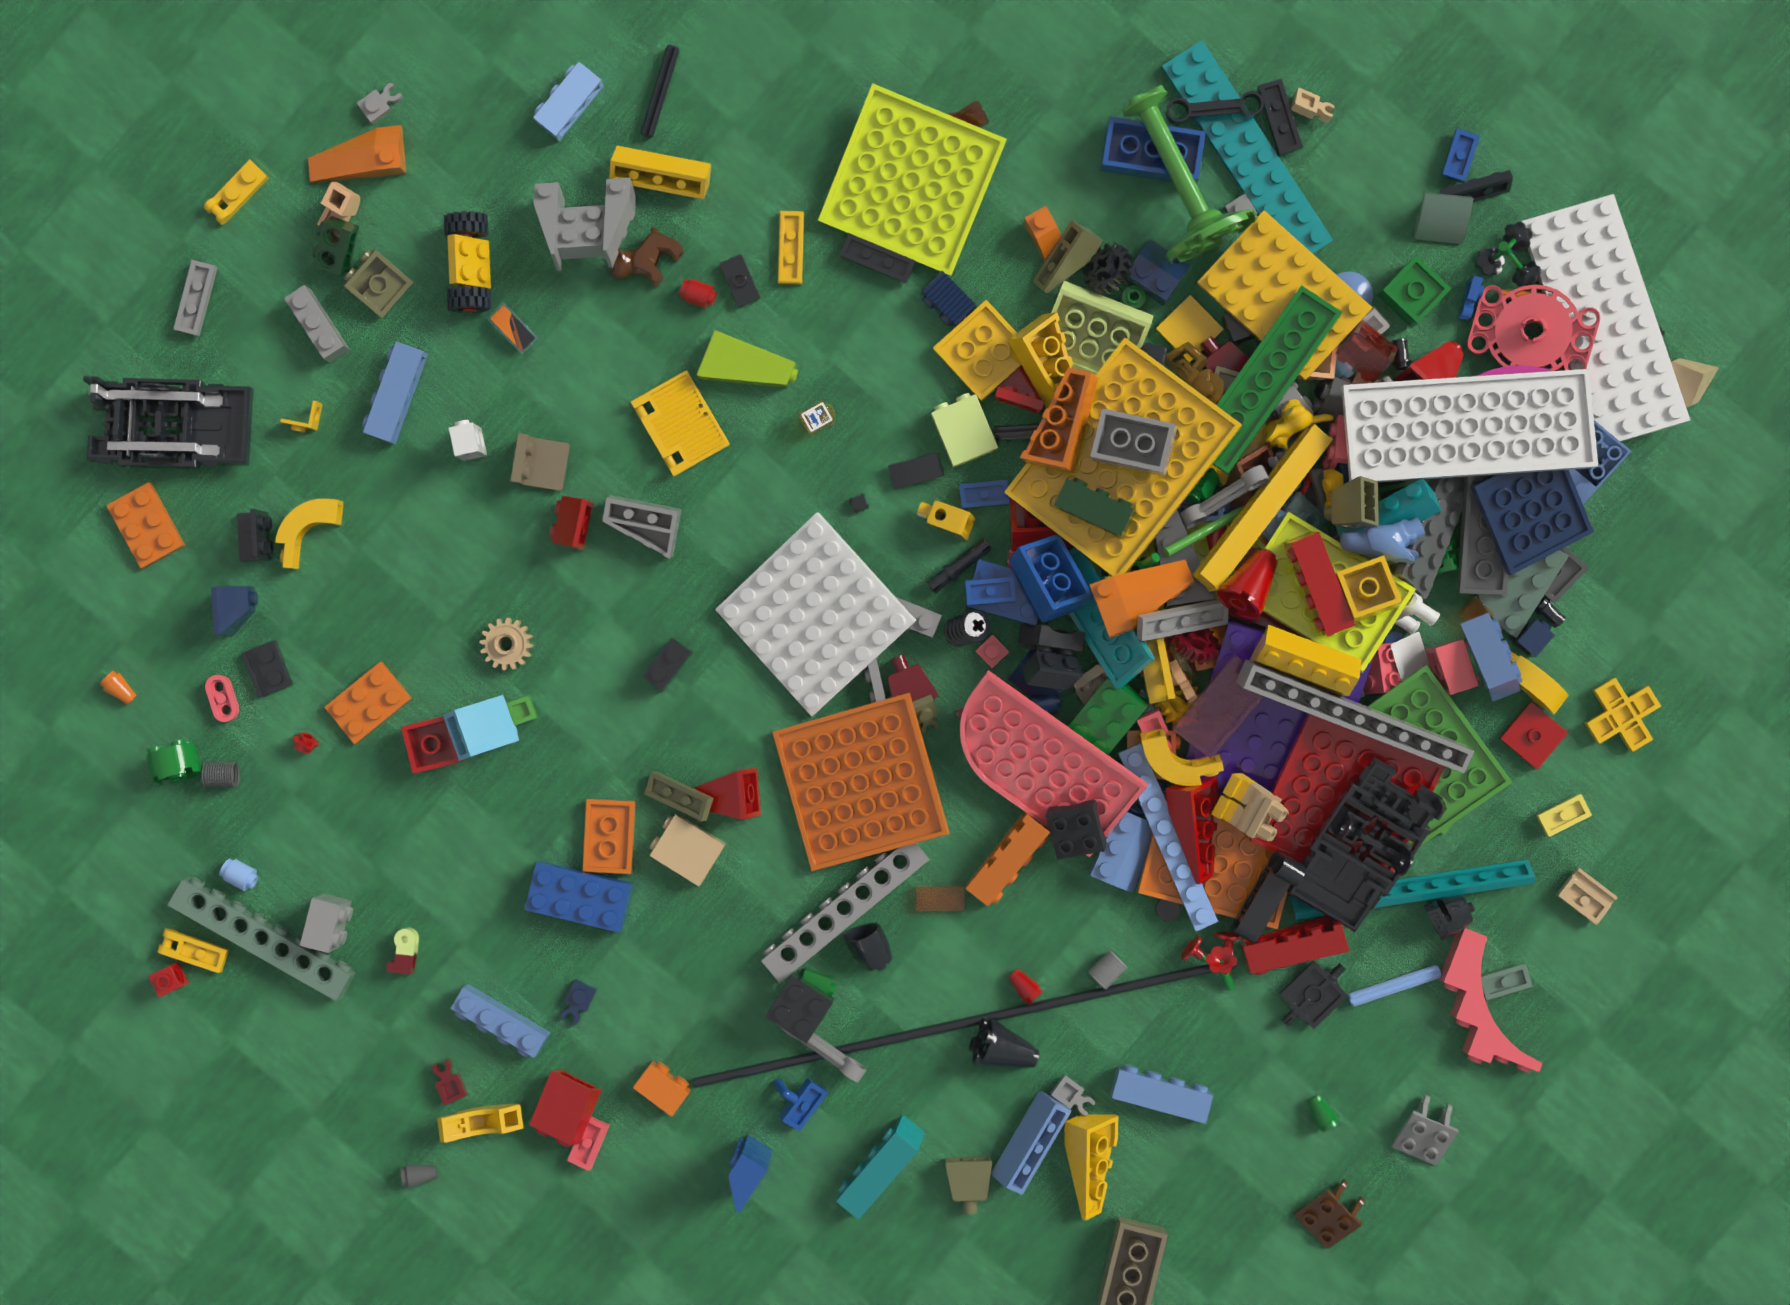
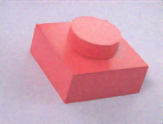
M991 635L975 651L991 668L1009 653L994 635Z

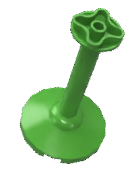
M1160 85L1144 94L1131 98L1128 101L1129 105L1123 108L1122 111L1125 117H1141L1191 217L1186 227L1187 233L1166 255L1169 264H1173L1174 258H1177L1179 263L1216 248L1224 243L1221 237L1232 235L1237 231L1240 234L1252 222H1256L1258 217L1255 211L1251 209L1224 214L1217 209H1208L1158 108V105L1167 95L1163 85Z

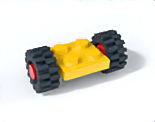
M474 211L447 213L444 215V235L448 237L449 284L464 286L463 288L447 289V310L457 313L492 310L489 241L477 239L489 235L488 215L481 212L474 213Z

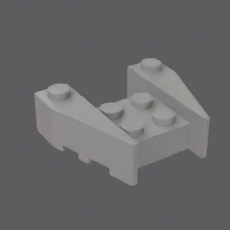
M630 177L606 179L605 205L565 208V198L559 182L535 184L533 204L557 271H561L562 259L605 257L609 268L613 267L619 253L618 248L621 241L627 235V227L635 216L636 194Z

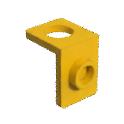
M313 400L308 424L281 418L280 422L291 425V430L303 433H305L306 429L317 431L322 403Z

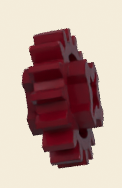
M1208 628L1169 636L1172 638L1170 644L1176 645L1175 652H1180L1182 658L1187 656L1190 663L1196 660L1199 665H1202L1203 662L1209 664L1211 660L1213 661L1219 654L1218 650L1221 647L1217 644L1219 638L1213 637L1214 631Z

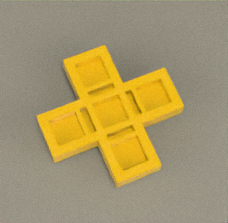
M1611 678L1592 690L1605 710L1584 723L1597 744L1619 733L1628 750L1634 752L1653 740L1641 718L1660 708L1661 705L1649 686H1644L1627 697L1617 679Z

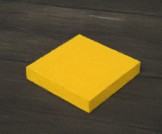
M1190 295L1155 330L1174 349L1189 341L1201 352L1203 348L1200 344L1210 336L1216 338L1224 329ZM1187 353L1181 356L1188 362L1193 360Z

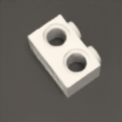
M469 420L455 422L454 427H449L455 457L466 461L487 456L481 427L473 422L469 423Z

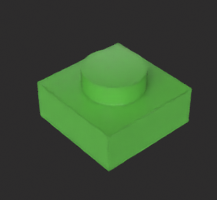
M530 695L506 703L514 726L538 718Z

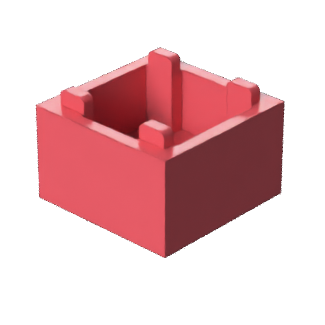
M1463 639L1447 641L1425 649L1431 671L1448 695L1479 686L1477 681L1480 678L1475 676L1466 649L1469 644L1464 643Z

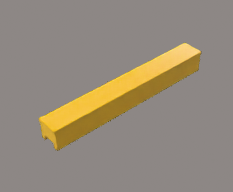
M1315 424L1310 429L1307 427L1300 433L1268 475L1269 481L1257 489L1192 574L1209 592L1217 591L1333 440L1332 437L1325 434Z

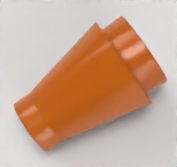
M114 670L100 682L103 691L124 702L126 705L130 704L137 696L120 673L117 674Z

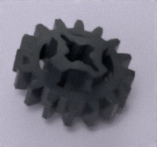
M1106 243L1104 249L1098 248L1097 254L1092 257L1090 262L1085 264L1088 269L1083 271V274L1086 276L1084 282L1088 284L1090 289L1094 292L1097 291L1100 295H1103L1105 291L1111 294L1112 288L1118 291L1120 289L1119 284L1121 282L1126 284L1127 281L1124 278L1132 274L1128 270L1134 266L1130 261L1133 258L1132 255L1122 245L1119 246L1117 243H1113L1110 246Z

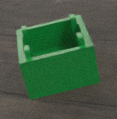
M1416 255L1377 296L1413 328L1452 288Z

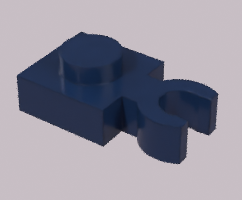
M575 979L564 1001L570 1007L562 1012L561 1020H564L566 1015L571 1013L575 1018L572 1025L575 1026L580 1020L579 1011L587 1012L597 989Z

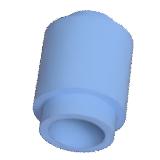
M237 859L226 860L219 873L224 881L243 891H246L248 888L252 889L258 881L257 870Z

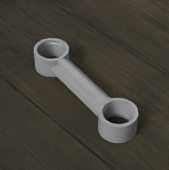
M1262 465L1253 467L1242 474L1241 479L1201 504L1185 509L1179 516L1186 529L1194 528L1206 521L1210 514L1247 491L1263 486L1270 478Z
M781 1028L784 1032H786V1033H787L788 1035H790L791 1037H793V1038H795V1039H797V1040H800V1039H798L797 1037H795L794 1035H792L791 1033H789L788 1031H786L785 1029ZM815 1033L812 1034L807 1044L804 1043L857 1083H859L867 1071L859 1062L844 1055Z

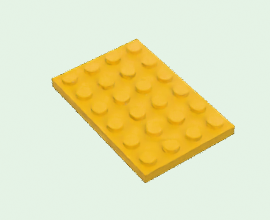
M1263 211L1258 216L1256 222H1252L1197 282L1205 292L1261 342L1301 285L1342 311L1341 317L1299 374L1304 381L1373 308L1266 211Z

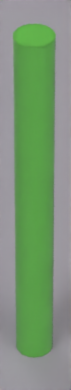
M1244 506L1236 508L1163 549L1164 554L1169 557L1234 521Z

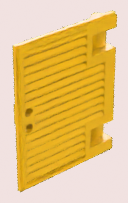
M687 370L630 401L673 476L680 474L730 445ZM647 402H650L655 410L649 415L643 406ZM677 451L684 460L678 465L672 456Z

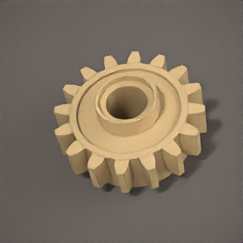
M506 618L505 623H503L502 619H497L496 626L489 623L490 631L482 632L486 636V640H480L479 643L485 645V648L480 652L488 654L485 661L490 662L493 660L494 668H498L502 664V670H507L509 665L515 670L517 669L518 662L524 665L526 664L524 658L532 656L528 650L529 648H534V645L529 643L533 635L526 634L528 627L524 626L521 628V621L516 620L512 624L511 618ZM506 637L512 640V647L508 651L502 648V641Z

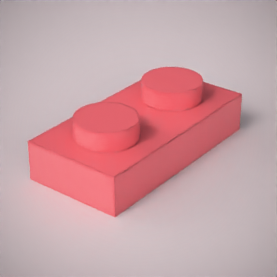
M591 1116L580 1144L573 1145L567 1161L587 1171L591 1170L610 1125Z

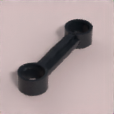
M1255 91L1244 93L1240 99L1189 103L1184 98H1175L1167 106L1166 118L1173 125H1182L1188 118L1238 113L1244 118L1252 119L1259 115L1263 109L1264 101L1262 96ZM1248 97L1256 99L1259 104L1257 112L1249 113L1245 111L1242 101ZM1174 104L1183 105L1186 108L1187 115L1182 119H1175L1170 114L1171 106Z

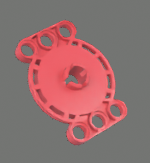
M1490 285L1484 288L1482 297L1479 299L1468 338V348L1475 355L1485 354L1490 349L1492 356L1502 367L1508 365L1498 357L1499 354H1502L1511 363L1510 366L1520 365L1545 368L1551 365L1552 368L1549 370L1557 371L1562 366L1564 370H1569V362L1579 360L1582 362V369H1587L1600 324V313L1593 307L1584 308L1578 313L1575 305L1566 295L1549 286H1522L1504 296L1499 287ZM1536 289L1546 290L1553 294L1552 296L1536 293ZM1531 290V294H1524L1519 297L1515 296V294L1519 292ZM1496 291L1499 294L1498 301L1496 303H1488L1485 300L1487 292ZM1559 296L1565 300L1570 307L1566 309L1561 302L1556 300ZM1510 297L1512 301L1506 304V300ZM1573 312L1575 316L1571 319L1569 314ZM1588 312L1596 316V322L1590 326L1585 325L1581 320L1582 316ZM1483 314H1489L1493 321L1491 325L1483 327L1478 322L1479 317ZM1537 323L1542 326L1543 333L1539 337L1530 340L1524 333V329L1528 324ZM1580 336H1585L1589 339L1590 344L1585 349H1579L1575 346V340ZM1477 337L1484 338L1486 341V345L1482 350H1475L1472 347V341ZM1495 344H1497L1498 349L1494 350L1493 348ZM1561 359V363L1557 365L1556 361Z

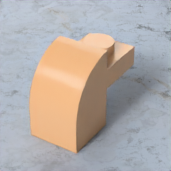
M331 182L321 201V204L326 206L317 225H320L322 221L331 216L349 222L351 216H355L357 213L360 196L338 182ZM333 229L334 235L340 237L339 233Z

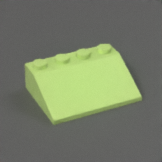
M1067 281L1063 282L1051 312H1058L1060 319L1058 324L1060 331L1064 332L1066 342L1064 344L1068 356L1072 358V368L1089 371L1094 375L1097 374L1124 338H1127L1141 349L1153 320V315Z

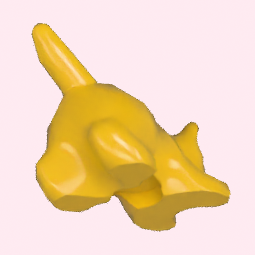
M1291 399L1282 405L1281 418L1268 423L1262 430V435L1267 436L1265 440L1271 446L1288 450L1287 442L1290 436L1306 429L1311 424L1331 421L1334 418L1328 414L1313 416L1307 408L1301 405L1299 400Z

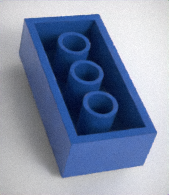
M1110 117L1106 128L1100 171L1173 182L1142 121ZM1168 126L1195 182H1197L1206 132Z
M540 860L535 865L525 910L620 932L623 930L634 883Z

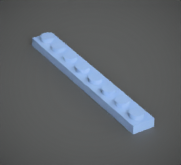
M1141 743L1118 752L1123 766L1148 783L1147 788L1138 797V801L1194 930L1198 931L1218 922L1202 883H1195L1168 813L1167 802L1147 761Z

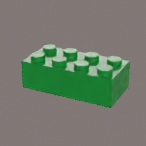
M1106 676L1066 726L1108 755L1145 711L1148 700L1128 684L1124 685L1121 689L1115 688L1109 677Z

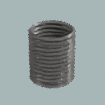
M205 762L201 769L202 785L205 788H236L239 783L238 764L236 762Z

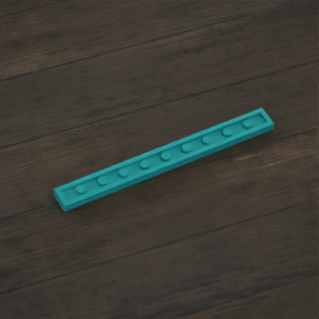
M1521 860L1398 879L1388 895H1380L1381 898L1374 908L1535 884V875L1529 861ZM1290 896V904L1295 920L1325 916V914L1295 896Z

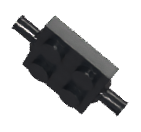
M1312 960L1278 993L1291 1009L1281 1021L1289 1027L1299 1017L1306 1021L1312 1029H1315L1348 997L1336 980L1346 971V968L1341 963H1338L1335 968L1328 972Z

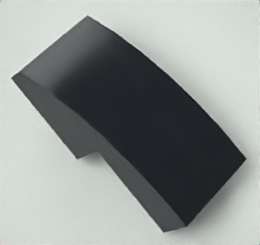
M938 452L888 465L894 489L944 476Z

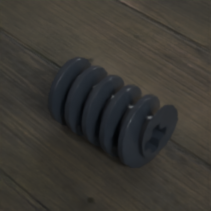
M972 611L955 616L945 624V638L950 644L957 647L982 641L990 632V620L981 611Z

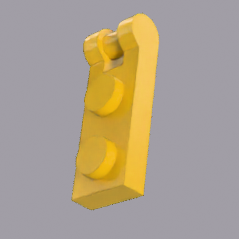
M249 159L225 186L204 204L203 208L208 213H213L216 216V221L224 225L258 191L269 177ZM223 202L228 205L224 210L219 207Z
M164 929L162 935L164 940L162 944H159L158 953L216 973L223 971L230 949L179 933L173 929ZM173 941L179 942L177 949L172 947Z

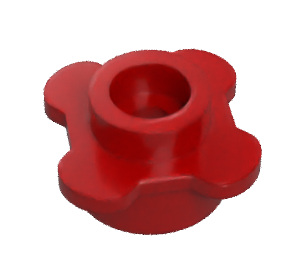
M302 732L292 737L293 747L299 752L310 754L314 746H319V742L309 733Z

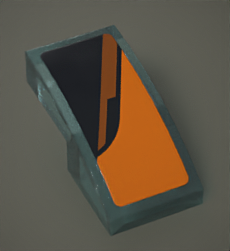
M504 301L486 317L521 355L539 339Z

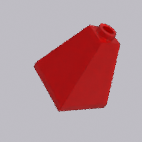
M1448 341L1412 363L1392 381L1456 378L1464 355L1462 348L1458 343Z
M757 767L737 770L693 788L713 797L710 812L737 819H748L761 815Z

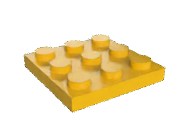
M987 300L933 347L937 355L971 392L977 395L981 402L1022 366L1008 342V339L1017 332Z

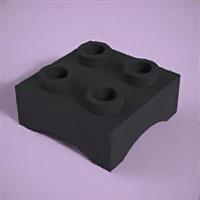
M1020 624L1018 643L1027 644L1026 649L1073 655V651H1083L1085 632H1068L1065 630H1052L1049 626L1044 625L1033 627L1032 625Z
M1095 799L1070 806L1048 808L1045 815L1057 860L1105 851L1107 842L1101 827Z

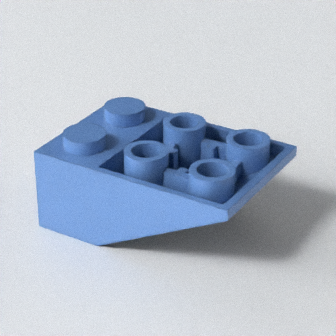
M1595 420L1598 467L1569 470L1583 505L1631 453L1629 448Z

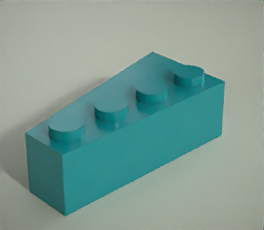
M902 1115L896 1124L887 1130L879 1145H875L870 1150L864 1163L860 1162L852 1172L853 1177L849 1181H843L837 1190L839 1196L836 1202L859 1220L919 1151L925 1132Z

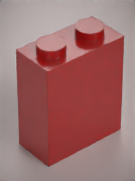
M563 1070L551 1071L529 1125L536 1128V1132L540 1135L556 1138V1142L562 1146L570 1147V1145L580 1144L602 1089Z

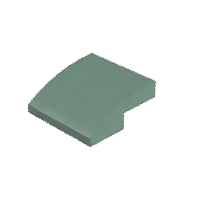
M1423 192L1420 215H1417L1414 239L1462 244L1471 214L1473 198Z

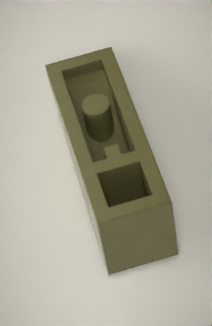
M1071 220L1032 282L1043 292L1049 293L1087 264L1097 252L1103 240L1092 230Z

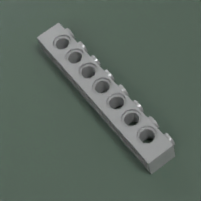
M915 843L896 848L889 854L886 851L874 860L877 863L870 870L868 867H865L856 875L858 880L852 885L849 882L844 884L837 891L839 895L835 899L831 900L829 897L818 906L821 909L814 916L812 913H809L800 921L801 927L796 931L793 928L787 931L781 937L784 941L778 946H775L773 943L762 953L765 956L761 960L776 980L781 983L929 861V857L921 847ZM896 855L906 857L907 863L904 867L899 868L893 864V859ZM879 870H884L888 874V879L884 883H879L874 878L875 873ZM862 885L868 887L870 894L866 898L858 897L856 894L857 887ZM847 901L851 905V910L845 914L839 912L837 909L839 902ZM823 916H827L832 920V926L828 929H824L819 925L818 921ZM803 932H810L814 940L810 944H804L800 940V935ZM783 948H792L795 956L792 959H785L781 954Z

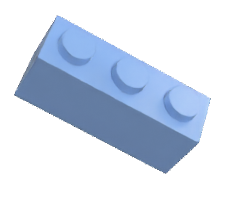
M580 62L576 66L572 65L566 71V78L560 85L556 84L552 88L549 99L545 104L542 102L534 112L535 116L533 118L536 123L558 141L562 139L604 87L602 80Z

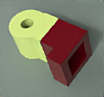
M409 927L401 929L395 934L394 943L397 946L395 960L387 963L386 972L409 975L415 973L419 934L415 929Z

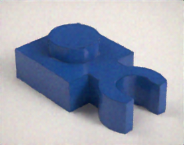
M1474 275L1468 279L1458 318L1463 320L1471 318L1474 303L1481 299L1484 291V286L1481 285L1483 278Z

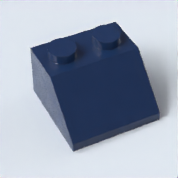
M1150 239L1134 261V266L1129 269L1132 274L1124 279L1129 284L1136 285L1142 289L1147 296L1163 306L1190 265L1186 262L1179 263L1177 258L1173 259V264H1169L1166 258L1168 250Z

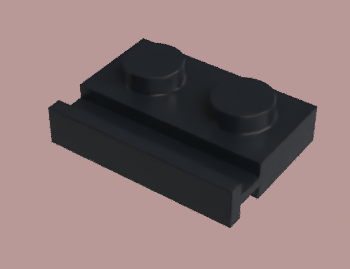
M276 640L241 653L259 698L294 685Z

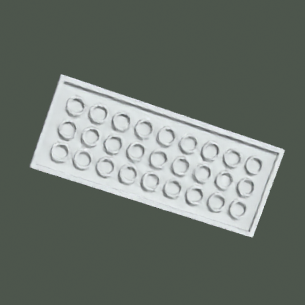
M1614 194L1521 221L1526 225V228L1531 229L1533 232L1528 251L1531 260L1542 269L1540 275L1537 276L1539 284L1562 292L1572 301L1578 313L1587 307H1593L1600 313V324L1587 365L1590 376L1594 420L1620 442L1689 422L1690 417ZM1542 290V293L1545 295L1552 296L1553 294L1549 291ZM1559 296L1556 300L1561 302L1566 309L1570 307L1565 300ZM1573 312L1569 314L1571 319L1575 316ZM1588 312L1582 316L1581 320L1585 325L1590 326L1596 322V316ZM1580 336L1575 340V346L1579 349H1585L1590 344L1589 339L1585 336ZM1572 360L1568 364L1569 370L1583 368L1582 362L1579 360Z
M1589 369L1350 384L1341 387L1349 481L1359 476L1378 482L1419 480L1421 478L1436 479L1598 467Z

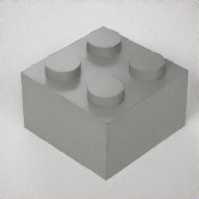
M328 894L313 897L300 946L329 953L344 945L347 938V931H345L346 922L351 920L353 914L352 901Z

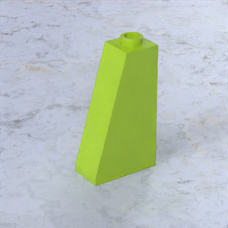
M715 330L697 376L702 380L788 388L790 382L794 384L799 370L796 369L797 365L794 361Z

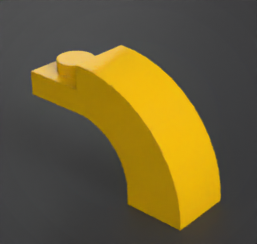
M1511 652L1513 660L1510 662H1516L1521 673L1522 682L1519 683L1520 689L1527 693L1536 704L1555 714L1569 696L1567 692L1536 665L1521 655L1519 657Z
M520 1104L476 1107L456 1111L455 1114L437 1118L439 1137L442 1143L475 1135L504 1134L523 1129Z

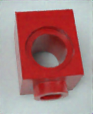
M180 962L148 976L158 998L189 984Z

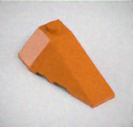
M402 126L378 127L309 157L310 182L406 174Z
M1186 560L1111 576L1090 584L1109 638L1135 629L1138 623V615L1158 611L1161 605L1168 600L1174 599L1192 585L1194 579Z

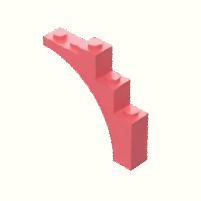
M1464 928V930L1455 935L1441 970L1442 977L1439 978L1440 981L1445 983V988L1454 992L1459 990L1450 1015L1457 1019L1455 1023L1470 1028L1462 1051L1469 1055L1467 1059L1478 1064H1482V1061L1491 1063L1493 1058L1504 1064H1508V1061L1517 1063L1516 1068L1530 1073L1531 1069L1540 1072L1543 1063L1515 1047L1494 1022L1484 998L1481 980L1482 956L1487 936Z

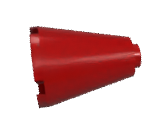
M1267 549L1257 550L1221 585L1216 594L1219 601L1227 609H1230L1231 606L1237 609L1236 614L1241 617L1258 619L1263 612L1278 565L1276 555Z

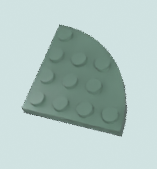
M1559 550L1512 575H1508L1507 595L1477 594L1480 602L1493 619H1497L1499 625L1505 631L1517 638L1569 555Z

